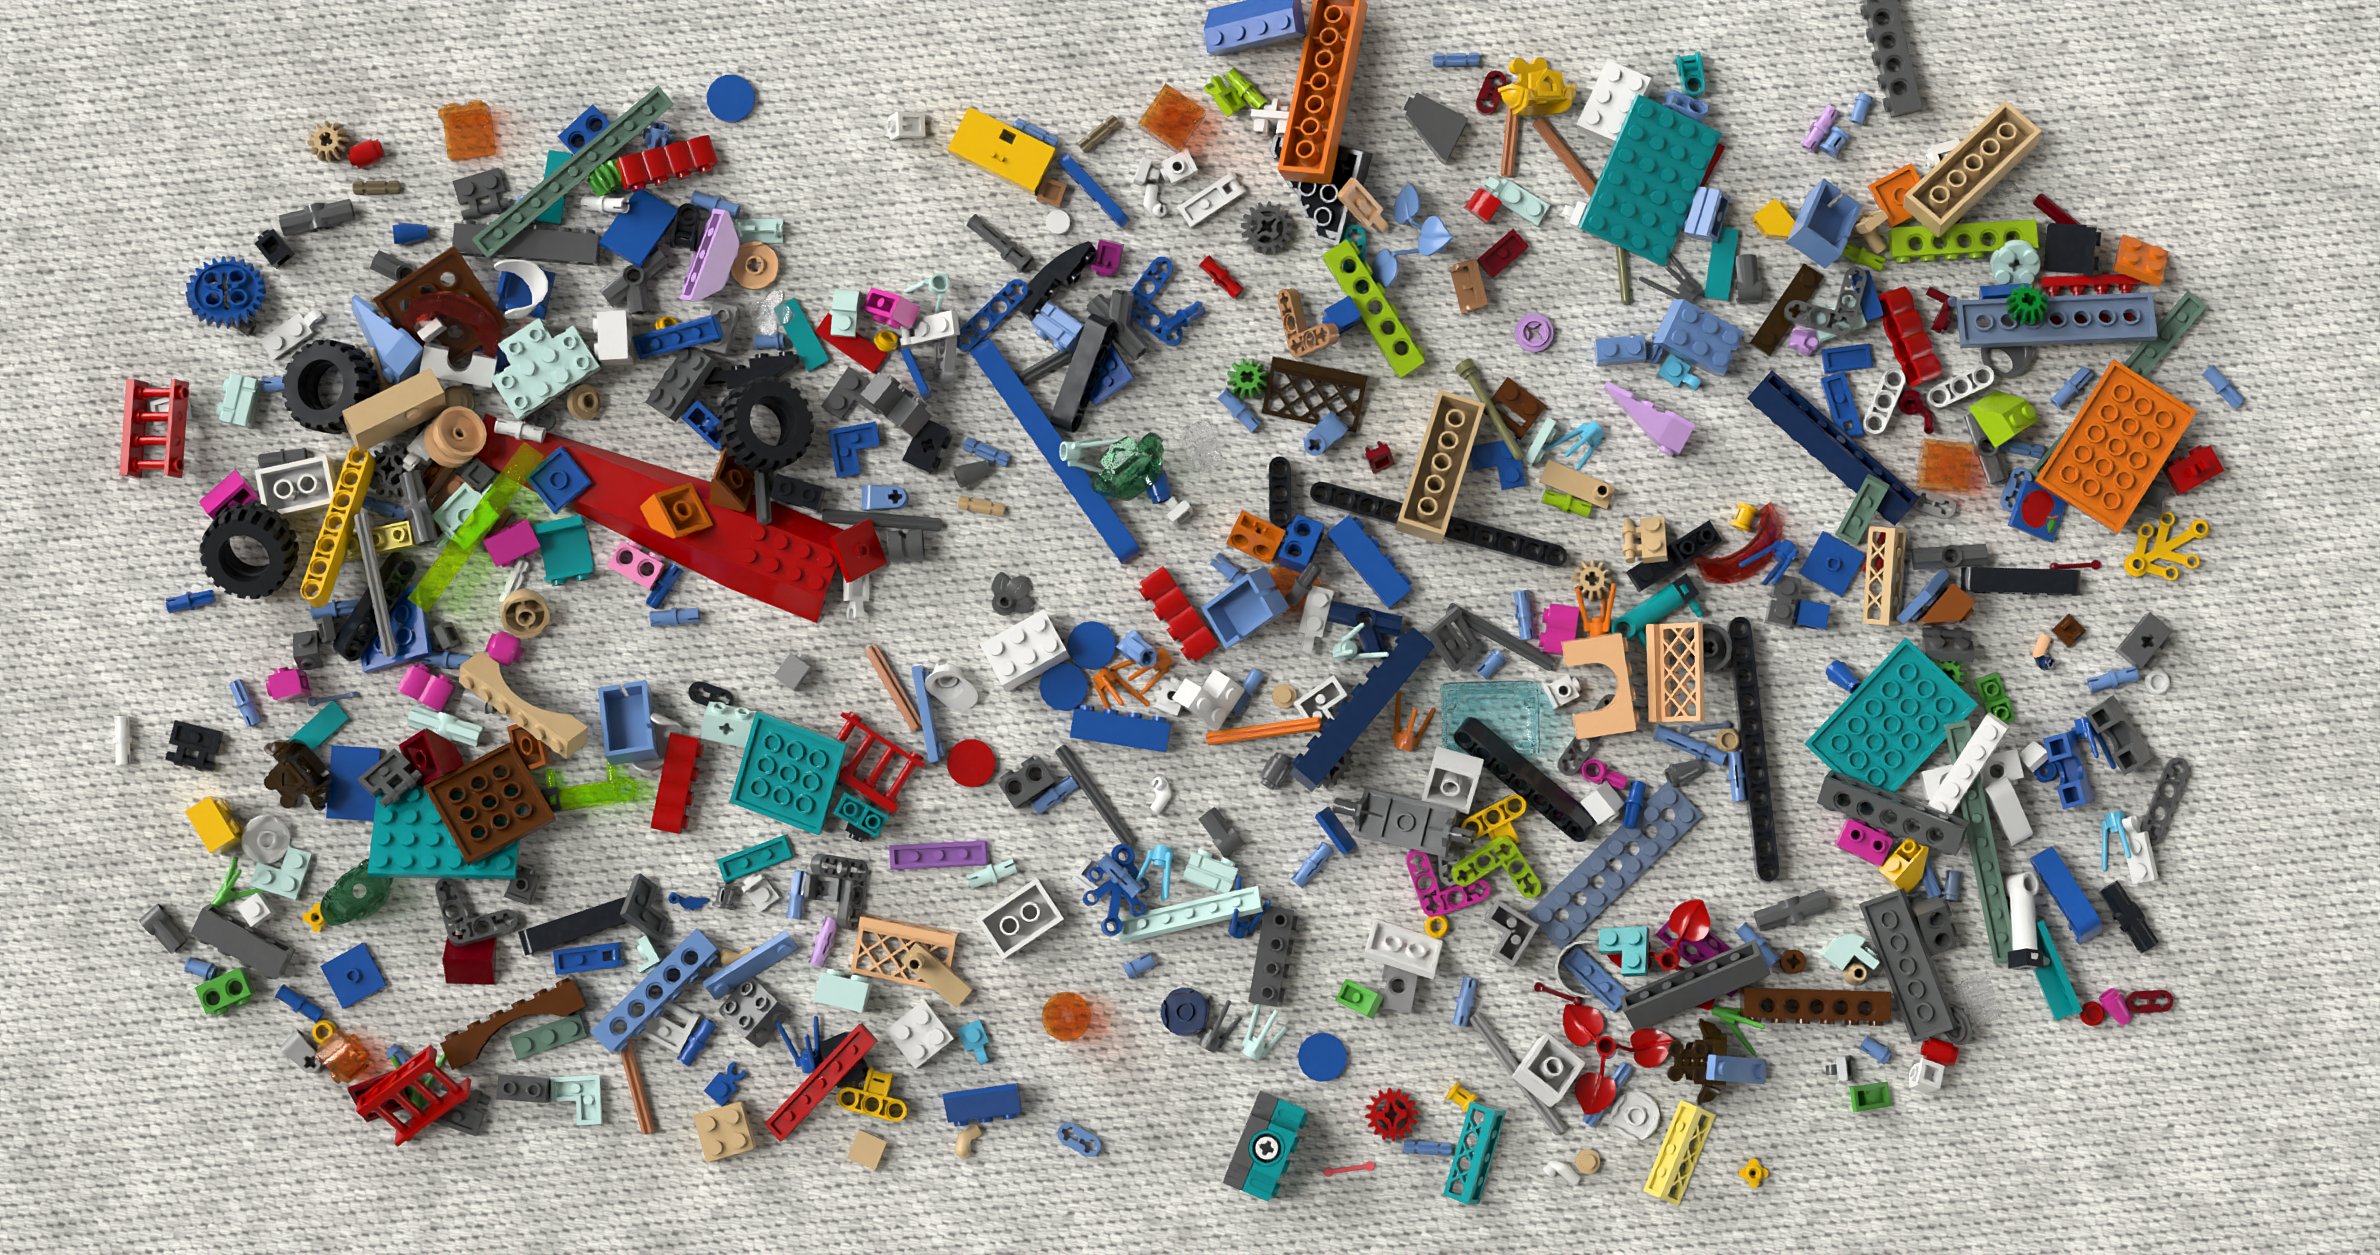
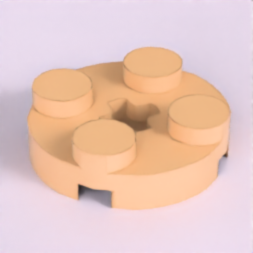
M750 241L738 248V256L730 270L734 279L742 287L749 290H762L776 280L779 272V260L776 253L769 246L758 241ZM752 260L761 263V267L758 268L757 272L748 269V265L752 264Z

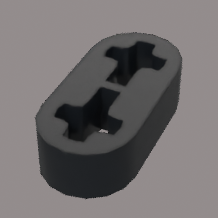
M701 681L694 682L689 687L688 694L690 699L698 704L708 706L709 701L718 702L712 699L713 695L721 697L723 693L726 694V698L729 700V703L725 705L733 706L734 704L733 695L726 689ZM704 686L703 691L710 693L709 698L701 696L699 699H696V694L693 693V690Z

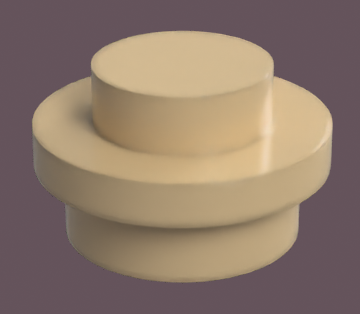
M1280 684L1274 688L1272 700L1276 706L1288 708L1295 702L1296 692L1292 686Z
M1723 729L1716 736V745L1719 750L1724 752H1734L1740 745V736L1733 729Z
M1585 1149L1577 1154L1575 1164L1580 1172L1592 1174L1599 1168L1600 1158L1595 1151Z

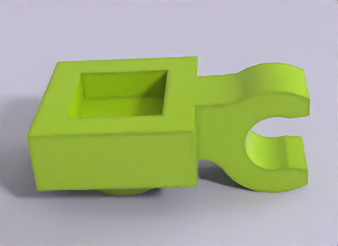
M1218 75L1211 78L1212 83L1204 86L1208 94L1215 95L1213 100L1227 117L1236 114L1247 105L1232 86L1229 88L1225 86L1222 78Z

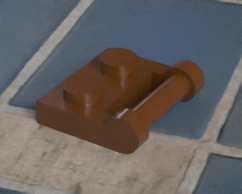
M1509 377L1505 379L1491 398L1494 406L1499 401L1525 421L1520 426L1497 409L1507 428L1515 433V437L1519 440L1523 438L1546 407L1544 403ZM1484 408L1483 413L1488 416V413Z

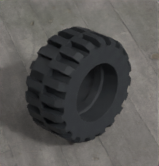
M328 339L325 341L316 340L312 344L307 343L301 347L302 352H295L292 356V363H288L285 368L287 374L286 377L283 376L282 383L285 384V389H282V397L287 400L284 402L287 411H292L291 417L307 429L334 435L341 434L342 432L348 433L342 411L376 395V391H379V384L376 383L378 378L377 370L371 368L374 366V363L370 358L366 357L364 351L347 343ZM336 365L342 374L343 389L338 401L330 408L325 409L318 396V385L325 371Z
M763 376L733 389L728 397L724 398L721 403L723 408L718 410L717 419H720V423L716 424L717 432H721L722 436L719 438L721 445L725 444L727 448L725 453L729 457L733 456L735 458L734 463L740 467L746 465V470L751 472L758 470L759 473H768L796 462L798 458L806 453V447L810 446L812 442V437L809 434L814 432V424H811L810 420L814 417L812 411H808L807 405L809 403L807 399L801 398V391L797 387L792 389L790 382L786 380L779 382L778 377L771 376L766 378ZM754 404L766 406L776 415L781 429L780 438L776 446L762 442L753 432L750 414Z
M247 502L245 506L242 503L233 504L231 508H225L215 517L202 537L199 552L202 554L200 557L201 565L207 567L204 572L208 578L212 577L214 579L213 584L217 588L221 586L225 589L224 592L229 595L234 593L237 594V598L241 599L250 596V599L253 600L259 599L261 595L263 597L272 595L274 591H278L283 586L297 563L299 543L294 542L297 538L295 530L289 529L291 524L287 519L283 520L279 517L281 513L276 510L272 512L268 510V506L263 504L258 507L255 506L254 502ZM234 536H248L257 540L266 549L269 556V564L253 566L241 561L232 551L230 538Z

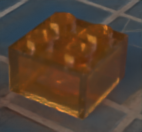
M1165 83L1138 122L1139 129L1178 154L1205 118L1206 110Z
M1927 438L1920 441L1915 489L1965 495L1968 492L1973 444Z

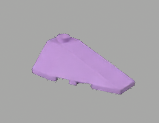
M1607 382L1604 390L1656 445L1660 446L1659 451L1670 457L1673 454L1678 456L1692 433L1695 424L1669 410L1663 413L1659 412V408L1648 400H1642L1640 403L1636 401L1637 396Z

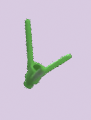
M233 857L221 890L212 901V904L218 908L223 904H227L230 900L266 892L257 888L243 892L236 891L233 886L242 873V870L238 869L233 875L238 860L237 857Z
M1763 1004L1761 1005V1008L1765 1009L1766 1006ZM1715 1005L1712 1015L1720 1017L1721 1021L1726 1022V1025L1732 1029L1749 1052L1755 1055L1756 1051L1735 1026V1023L1738 1021L1760 1029H1765V1025L1738 1016L1740 1008H1721Z
M444 1053L436 1064L439 1068L442 1067L446 1060ZM391 1056L395 1068H399L401 1065L396 1057ZM430 1075L427 1081L425 1078H421V1081L427 1087H430L435 1077ZM406 1086L409 1095H411L410 1101L422 1110L425 1097L412 1086Z

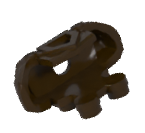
M280 739L267 743L264 746V751L274 757L279 763L265 777V787L268 790L276 789L280 793V804L286 809L294 807L298 797L305 794L308 796L313 808L322 811L331 797L330 784L333 782V776L325 764L301 740Z
M1699 1018L1698 1026L1703 1035V1040L1695 1039L1694 1042H1687L1685 1049L1679 1041H1671L1668 1044L1667 1050L1674 1057V1066L1667 1070V1077L1671 1081L1677 1082L1685 1074L1686 1080H1693L1694 1084H1702L1696 1099L1697 1105H1702V1103L1713 1101L1716 1096L1720 1095V1092L1726 1091V1081L1707 1080L1706 1073L1709 1055L1727 1056V1034L1722 1033L1721 1029H1718L1714 1023Z

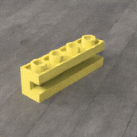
M410 521L371 528L376 556L421 547L416 545ZM357 532L352 533L342 563L363 559ZM331 546L327 552L331 551L334 546Z

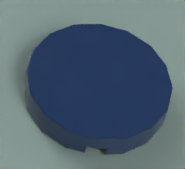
M1181 987L1168 994L1161 1005L1160 1015L1164 1026L1170 1032L1178 1036L1189 1037L1198 1034L1205 1027L1209 1020L1210 1009L1207 1000L1200 992L1192 988Z

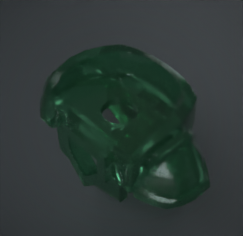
M1150 432L1139 442H1136L1133 437L1127 436L1110 444V447L1099 458L1104 470L1090 480L1092 490L1105 498L1116 497L1119 500L1129 501L1150 488L1163 474V464L1161 461L1163 460L1164 447L1161 437L1157 433Z
M369 858L363 860L358 867H354L342 875L334 884V887L325 893L320 906L323 919L330 926H337L350 921H360L372 916L389 899L391 894L390 886L394 878L369 877L367 873ZM362 884L366 887L367 892L363 898H356L353 895L355 885Z

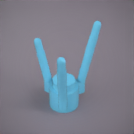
M1591 421L1588 425L1583 423L1579 428L1544 446L1543 450L1547 451L1581 433L1579 435L1581 440L1565 453V457H1569L1584 443L1588 446L1591 445L1576 466V470H1580L1594 450L1602 443L1600 439L1605 433L1595 421Z
M2123 810L2104 814L2105 821L2101 822L2102 870L2104 872L2107 871L2108 829H2110L2111 833L2119 832L2127 858L2132 857L2122 825V819L2127 818Z
M1155 845L1154 851L1148 850L1147 858L1135 881L1140 883L1151 861H1154L1153 866L1163 869L1161 900L1164 901L1169 898L1171 861L1174 849Z

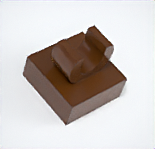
M2069 613L2051 632L2069 648L2086 630Z

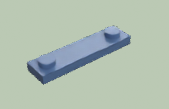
M914 666L911 669L928 760L930 763L942 762L941 756H945L944 745L942 741H938L930 693L925 688V680L930 675V672L925 670V666Z
M785 930L703 981V984L716 1000L799 948Z
M1720 1055L1708 1056L1707 1080L1764 1084V1079L1767 1075L1766 1060Z

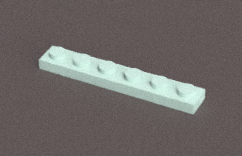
M1258 886L1146 911L1139 917L1132 915L1119 917L1123 924L1122 930L1119 933V940L1123 944L1232 919L1235 908L1239 910L1238 917L1263 912L1260 889Z

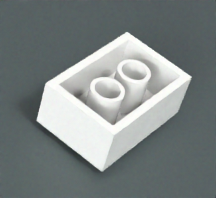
M1607 60L1576 124L1578 131L1613 146L1635 94L1648 98L1653 87L1652 79Z
M327 455L255 470L261 504L268 506V510L272 512L276 510L281 513L280 518L329 508L337 486L333 460Z
M1044 609L980 644L1006 693L1070 658Z
M1036 878L977 917L976 920L1002 960H1005L1065 920L1040 880Z

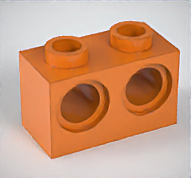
M1242 510L1226 544L1270 565L1286 530Z

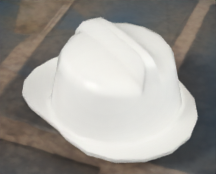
M938 662L932 674L925 680L926 690L950 708L969 709L977 702V690L964 678L962 670L958 666Z

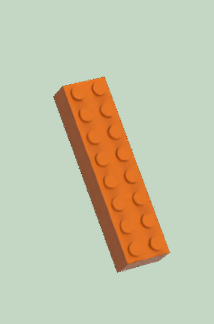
M1313 0L1306 31L1307 36H1305L1277 169L1284 180L1331 185L1368 8L1365 0Z

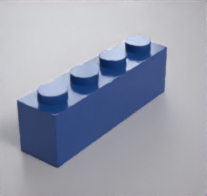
M1348 515L1327 532L1326 536L1389 610L1412 590L1409 586L1412 582L1403 572L1399 574L1394 569L1396 563L1388 554L1384 556L1379 551L1380 544L1372 535L1368 537L1363 532L1365 526L1357 517L1352 519Z
M1080 704V709L1074 708L1070 738L1167 752L1171 723L1166 722V717L1152 716V720L1142 719L1143 714L1128 712V716L1118 715L1119 710L1104 708V713L1094 711V706Z

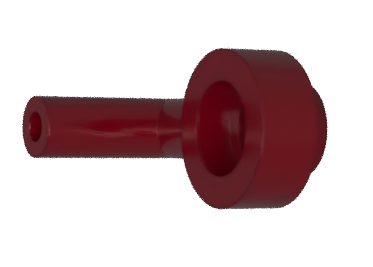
M1929 286L1925 295L1943 303L1930 328L1940 333L1941 330L1946 331L1952 321V318L1949 317L1952 307L1947 302L1950 296Z
M1916 390L1902 392L1899 396L1900 411L1907 415L1918 413L1924 418V432L1926 434L1933 433L1934 414L1923 405L1922 394Z

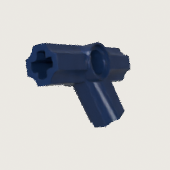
M1331 600L1327 617L1328 622L1356 627L1360 624L1358 621L1360 613L1366 612L1370 614L1371 623L1365 625L1358 632L1364 653L1386 651L1381 633L1395 637L1399 636L1403 616Z

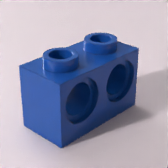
M592 104L557 137L573 154H576L611 123ZM597 121L603 122V127L600 131L593 132L591 130L593 123ZM577 138L585 139V144L581 148L574 147V141Z
M1349 295L1324 309L1322 324H1336L1340 335L1360 324L1362 316Z
M1297 514L1294 522L1290 521L1285 532V535L1288 536L1285 543L1281 542L1279 544L1276 555L1279 556L1280 566L1303 573L1308 564L1313 561L1324 535V524ZM1305 530L1308 531L1310 534L1307 536H1300L1298 533L1300 531ZM1293 551H1297L1301 555L1298 557H1291L1289 554Z

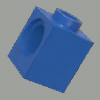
M1800 600L1798 605L1795 606L1793 619H1795L1794 625L1824 631L1827 626L1830 605Z

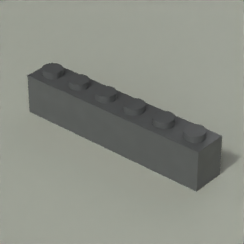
M461 220V223H454L452 246L455 245L462 256L486 257L472 239L492 222H485V225H476V221ZM534 225L533 229L525 228L490 258L599 266L601 249L599 241L601 237L599 234H596L595 230L581 229V233L572 232L571 228L557 227V231L548 230L546 226Z
M1752 940L1620 996L1624 1014L1634 1031H1637L1752 982L1761 980L1771 974L1767 960L1757 941Z

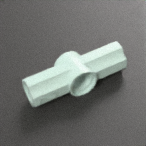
M414 705L409 713L407 723L412 728L419 730L428 728L449 741L456 740L478 747L481 742L484 727L461 721L458 717L442 712L436 713Z

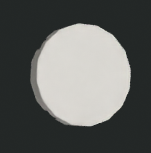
M260 815L250 820L244 827L241 835V844L245 854L253 861L267 864L274 863L282 859L287 853L291 834L287 825L280 818L271 815Z
M1638 1091L1627 1092L1621 1095L1615 1101L1611 1110V1123L1616 1132L1630 1140H1642L1651 1136L1657 1129L1660 1121L1659 1108L1655 1100L1649 1095Z

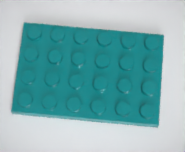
M1635 94L1578 229L1652 263L1665 267L1691 207L1697 187L1701 184L1722 133L1640 94Z
M1905 637L1804 744L1830 769L1894 793L1947 738L1944 724L1964 720L1978 703Z
M390 785V787H391L392 789H394V788L397 786V785ZM415 786L411 790H406L399 796L400 799L395 804L391 803L386 808L379 802L385 794L382 792L376 797L367 872L369 877L516 880L520 840L468 866L428 797L424 786ZM472 786L475 789L483 788L482 786ZM510 788L506 791L505 795L509 797L515 796L518 793V789ZM454 792L451 795V799L459 800L464 794L462 792ZM494 799L486 800L483 806L491 808L495 806L497 801ZM520 807L516 814L522 816L523 807ZM471 810L465 811L461 817L463 819H470L474 816V812ZM499 818L495 821L494 825L502 827L507 823V819ZM478 829L474 831L472 836L474 838H481L485 835V831Z

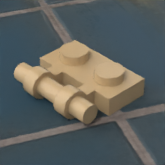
M1664 516L1640 519L1641 527H1634L1632 519L1624 520L1622 537L1625 540V544L1622 549L1626 563H1634L1637 556H1642L1644 564L1668 561L1666 521ZM1641 538V544H1634V539Z

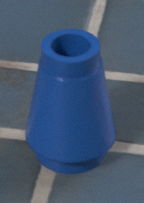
M398 222L399 225H393L394 244H401L403 246L428 239L427 225Z
M1835 660L1826 669L1828 680L1850 694L1861 685L1845 662Z

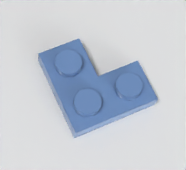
M1942 568L1901 611L1897 619L1903 625L1910 618L1914 621L1924 611L1921 607L1924 604L1930 606L1938 597V594L1947 586L1944 581L1950 574Z

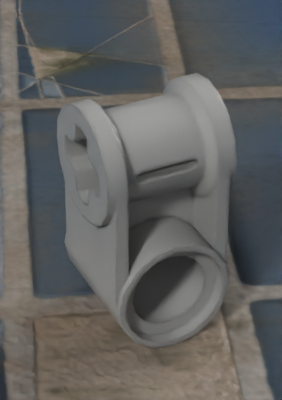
M298 1029L279 1047L288 1058L294 1061L306 1073L317 1074L326 1068L327 1060L324 1054L313 1045L310 1039L307 1041L303 1037V1033ZM310 1058H317L315 1060L316 1067H310L312 1063Z

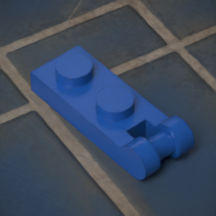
M1841 372L1821 378L1820 383L1833 423L1850 438L1855 437L1858 439L1864 437L1845 373ZM1851 421L1852 428L1845 430L1843 423Z
M622 942L553 950L555 974L560 975L623 967L624 959H621L620 952ZM605 951H611L610 961L604 960Z

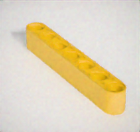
M356 446L350 449L346 457L301 586V595L314 608L324 607L330 599L356 525L354 516L360 513L374 473L376 463L374 457L368 450L360 453ZM365 457L363 462L358 463L360 459ZM358 479L355 484L351 485L354 480ZM350 501L346 507H343L346 502ZM342 524L339 529L335 530L337 525ZM331 546H334L331 551L327 552ZM327 568L323 574H319L322 569ZM319 590L317 595L311 597L315 591Z

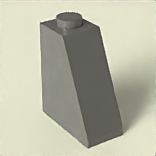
M1416 93L1414 98H1408L1403 110L1407 111L1405 118L1438 160L1446 165L1468 122V118Z

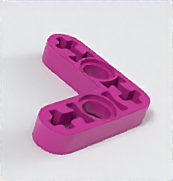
M1411 849L1406 854V864L1421 908L1429 917L1440 916L1480 902L1490 894V886L1483 878H1479L1467 886L1455 884L1439 890L1426 853ZM1414 854L1423 857L1420 860L1423 870L1428 868V871L1419 872L1416 864L1410 862L1414 859ZM1423 876H1428L1432 881L1431 886L1427 889H1421L1418 886V881ZM1477 883L1485 886L1482 889L1483 894L1478 895L1477 892L1470 893L1471 899L1467 900L1464 887L1471 891L1476 888L1475 884ZM1435 890L1436 893L1431 895L1434 902H1439V905L1436 906V911L1432 912L1430 908L1426 909V906L1429 905L1428 897L1424 896L1422 898L1421 895L1430 894ZM1453 891H1460L1462 893V900L1457 904L1449 901V895Z

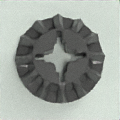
M1950 1007L1956 1023L1961 1024V1027H1956L1944 1033L1954 1044L1964 1045L1972 1041L1971 1036L1975 1032L1971 1027L1974 1023L1970 1022V1014H1965L1964 1008Z

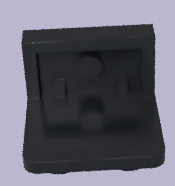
M2049 223L2046 235L2044 269L2049 272L2083 273V276H2093V270L2098 271L2099 256H2095V246H2100L2101 232H2097V225Z

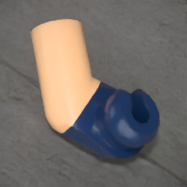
M2040 634L2032 654L2037 666L2041 670H2051L2055 665V661L2051 659L2047 649L2052 638Z

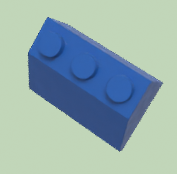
M1018 1083L942 1094L948 1123L954 1122V1127L969 1125L968 1120L978 1119L979 1123L992 1122L994 1116L1001 1115L1003 1120L1017 1118V1113L1022 1112Z

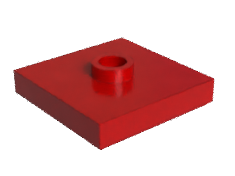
M865 519L829 537L846 583L852 582L888 563L871 519Z

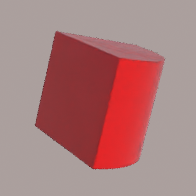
M1478 188L1463 208L1487 225L1500 208L1502 201L1489 192Z

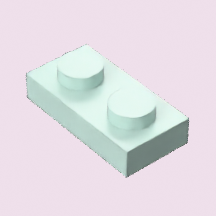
M1547 417L1523 460L1524 463L1529 466L1534 461L1539 463L1545 450L1541 449L1546 440L1551 442L1557 429L1553 428L1556 421Z

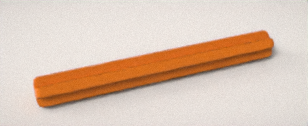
M1312 717L1211 731L1206 733V741L1208 745L1319 731L1323 724L1321 717Z

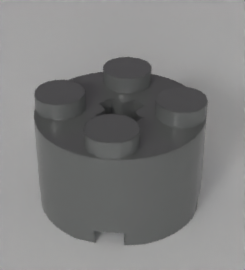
M1703 624V645L1709 643L1712 646L1710 648L1711 654L1708 652L1703 653L1704 674L1720 670L1731 658V638L1722 627L1715 624ZM1694 628L1685 635L1690 642L1694 639ZM1683 642L1681 644V655L1687 649ZM1692 652L1686 659L1691 667L1695 663V656Z

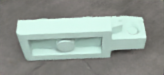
M1490 176L1484 187L1494 192L1493 196L1502 201L1501 205L1536 227L1550 207L1546 202L1504 178L1499 182Z

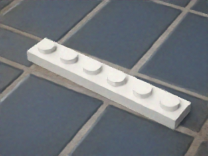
M1989 712L1927 806L1952 815L2010 726ZM1917 821L1914 826L1920 827L1919 822ZM1934 828V832L1939 835L1941 830Z

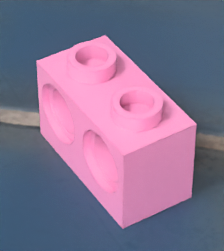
M630 540L627 544L621 541L607 567L653 591L657 584V579L659 580L666 568V565L661 563L663 558L652 552L649 555L644 554L640 551L642 547ZM631 552L633 554V561L627 565L623 564V554ZM646 564L654 565V573L650 576H644L643 567Z

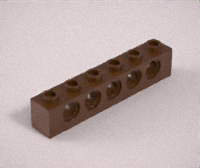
M1741 987L1740 1016L1761 1023V1018H1771V1023H1786V1018L1795 1019L1796 1024H1810V1019H1820V1024L1835 1025V1020H1844V1025H1859V1020L1869 1021V1026H1883V1021H1891V992ZM1766 998L1772 1003V1008L1767 1013L1761 1008V1002ZM1789 999L1794 1000L1796 1003V1010L1793 1013H1789L1785 1008L1786 1002ZM1813 1000L1819 1001L1821 1005L1820 1011L1816 1014L1810 1010V1004ZM1839 1000L1845 1005V1010L1840 1015L1834 1009L1835 1003ZM1863 1001L1869 1005V1012L1866 1015H1862L1859 1012V1005Z

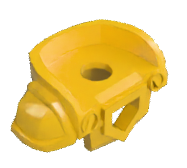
M1519 57L1510 61L1508 69L1512 74H1518V82L1498 88V92H1501L1504 103L1512 109V116L1553 115L1567 112L1570 109L1573 100L1576 98L1578 85L1574 83L1564 86L1562 72L1547 69V61L1542 57L1533 59L1529 64H1526V61Z

